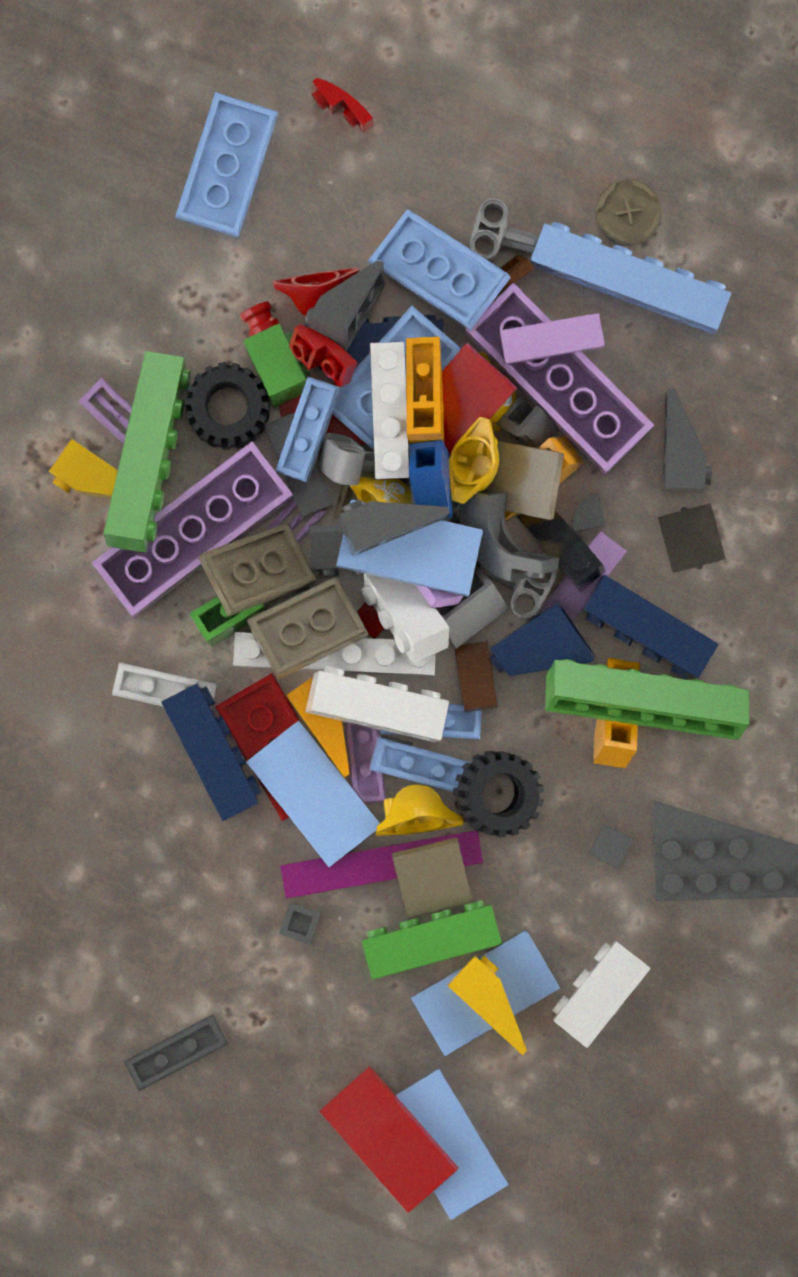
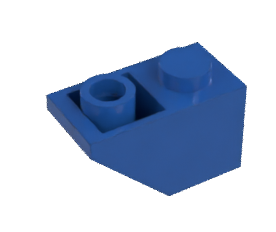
M442 440L409 444V477L415 505L448 507L450 514L447 518H452L449 451Z

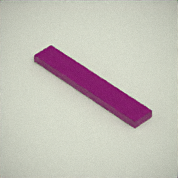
M478 830L347 853L330 867L327 866L322 858L280 865L285 897L292 898L397 879L392 853L454 838L458 839L464 866L484 863Z

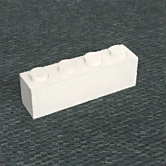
M404 342L370 343L375 479L409 478Z
M324 667V671L319 670L314 673L306 713L425 741H441L449 701L440 699V693L421 690V694L409 692V686L395 682H389V686L376 684V678L367 675L357 674L356 679L343 676V670L333 667Z

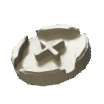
M636 179L621 180L610 184L601 193L596 205V221L600 231L610 241L619 245L634 246L647 241L656 232L661 220L659 198L648 184Z

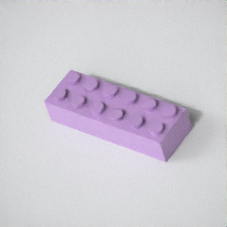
M512 283L487 308L471 331L466 328L465 336L480 351L485 352L488 359L535 407L541 408L559 431L605 476L652 430L654 424L582 352L505 365L500 330L551 322Z
M250 442L155 514L153 522H157V533L155 541L149 542L147 553L111 547L94 560L92 564L135 619L203 568L199 560V556L202 553L240 540L293 500V494L255 444Z

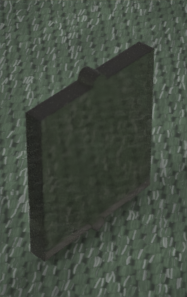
M711 503L690 509L682 507L679 512L657 517L672 573L695 567L697 570H700L703 565L726 559Z

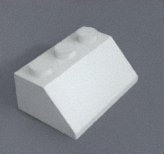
M616 941L611 946L605 943L594 956V959L598 961L590 972L584 969L573 983L577 987L569 998L563 995L552 1009L556 1014L552 1020L586 1048L589 1047L651 969Z

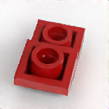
M318 77L312 81L315 92L311 95L322 110L328 108L334 114L344 107L345 110L342 114L352 128L358 126L362 132H365L373 126V117L349 93Z
M302 324L297 325L289 344V348L295 358L301 360L309 370L320 365L324 373L329 378H332L340 388L350 383L357 366V362L351 355L323 334Z

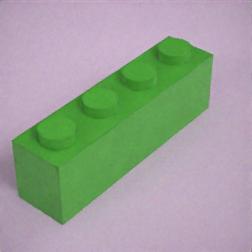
M483 900L463 905L465 912L452 915L451 909L431 914L432 921L420 924L418 918L400 922V929L387 933L386 927L367 931L368 938L361 941L372 980L501 945L502 942L492 905L484 906Z

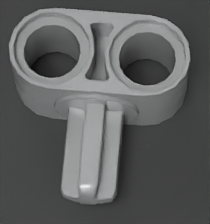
M490 198L485 200L479 208L469 249L492 263L496 259L502 245L533 253L537 242V235L508 227L507 205L498 198ZM491 208L497 209L501 212L502 219L499 222L491 223L485 219L484 213ZM480 240H487L491 242L494 249L489 254H480L475 249V245Z
M326 433L321 445L317 467L334 482L344 485H358L362 471H375L374 452L365 451L353 439L347 436Z
M487 571L488 577L513 590L510 610L516 618L521 620H529L537 614L557 574L556 571L549 572V581L540 584L531 577L507 581ZM522 595L531 597L534 601V609L529 613L520 612L516 607V599Z

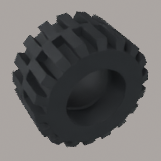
M222 362L213 368L211 365L206 367L204 373L201 375L198 373L194 377V383L189 385L187 389L188 395L185 398V407L188 421L193 431L202 441H206L214 448L216 446L222 447L223 450H230L232 447L239 449L243 448V445L248 442H254L259 433L262 434L265 429L264 425L269 419L270 404L266 388L261 379L253 374L252 370L247 367L242 368L237 363L226 365L225 362ZM225 388L239 390L247 400V412L244 417L230 425L215 422L208 412V402L212 395Z
M486 751L484 755L477 754L473 756L471 763L466 762L461 767L464 769L462 775L457 774L455 781L459 782L458 788H453V795L458 798V801L454 803L456 809L462 812L463 820L468 822L470 827L475 830L497 837H505L508 834L514 836L519 834V829L526 830L531 826L529 823L531 818L536 820L540 814L536 812L537 806H543L544 799L539 798L540 793L544 792L543 785L538 783V779L541 777L537 771L532 769L533 765L521 759L522 757L503 751ZM505 774L513 783L514 797L511 804L504 811L492 813L484 805L483 790L486 783L493 776Z

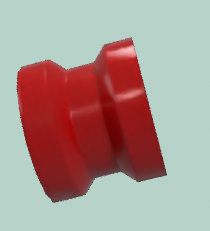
M269 301L254 305L240 314L242 322L247 323L249 327L248 334L250 337L280 324L278 319L273 318L271 314L272 307Z

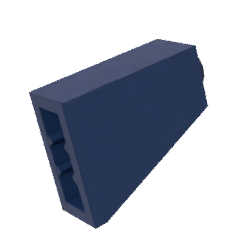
M559 601L492 645L490 649L493 654L489 656L500 673L505 670L508 676L549 670L555 660L570 659L576 663L587 664L596 657Z

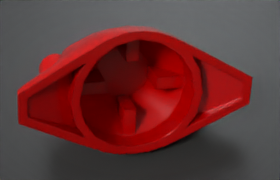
M355 267L298 275L274 280L272 285L276 290L288 295L298 311L306 316L308 310L315 307L323 294L357 274L359 269Z

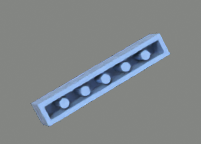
M552 222L551 225L544 223L530 260L534 268L715 335L731 296V292L725 291V285L713 280H707L706 283L694 279L695 275L684 269L676 268L675 272L663 267L664 263L655 258L645 257L644 260L632 256L633 252L619 245H614L613 248L601 244L602 240L593 235L584 233L580 237L570 233L571 229L561 223Z

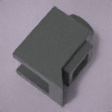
M519 396L496 423L510 432L521 444L536 448L549 438H552L559 430L541 408L536 406L533 409L522 396Z

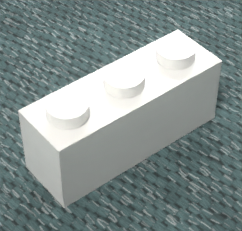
M364 573V587L361 588L362 596L368 606L373 605L377 611L383 628L389 629L392 632L395 643L401 653L406 652L411 661L415 663L448 648L449 626L437 609L429 605L416 585Z

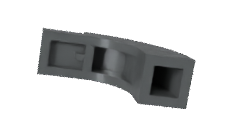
M485 489L474 494L464 504L460 503V524L483 530L477 561L487 571L507 581L528 577L544 578L545 573L558 571L559 557L527 551L519 547L510 537L505 524L507 493Z

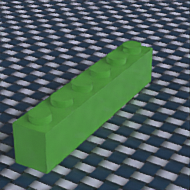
M145 351L103 533L107 547L147 553L149 542L155 541L157 522L153 521L155 512L161 511L163 506L164 491H160L162 481H167L170 475L171 461L167 460L169 450H175L178 432L174 430L176 419H182L184 411V400H181L183 389H188L191 379V370L186 369L184 357Z
M570 659L555 660L546 675L545 711L739 740L749 726V690L737 688L731 684H709L699 679L683 680L673 678L667 674H644L634 669L619 670L602 664L586 665L576 663Z

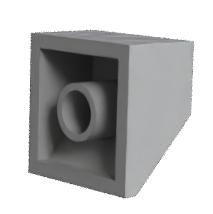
M475 565L469 596H463L457 605L436 607V609L449 626V641L457 649L507 611L509 607L490 579Z

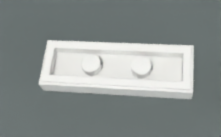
M119 663L112 695L163 707L161 701L196 683L201 688L207 686L214 699L217 684Z

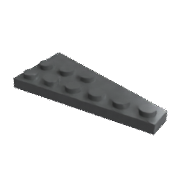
M652 800L655 901L798 897V844Z

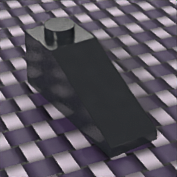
M556 510L554 519L551 520L524 514L517 516V519L548 555L559 557L558 567L580 593L606 572L602 562Z

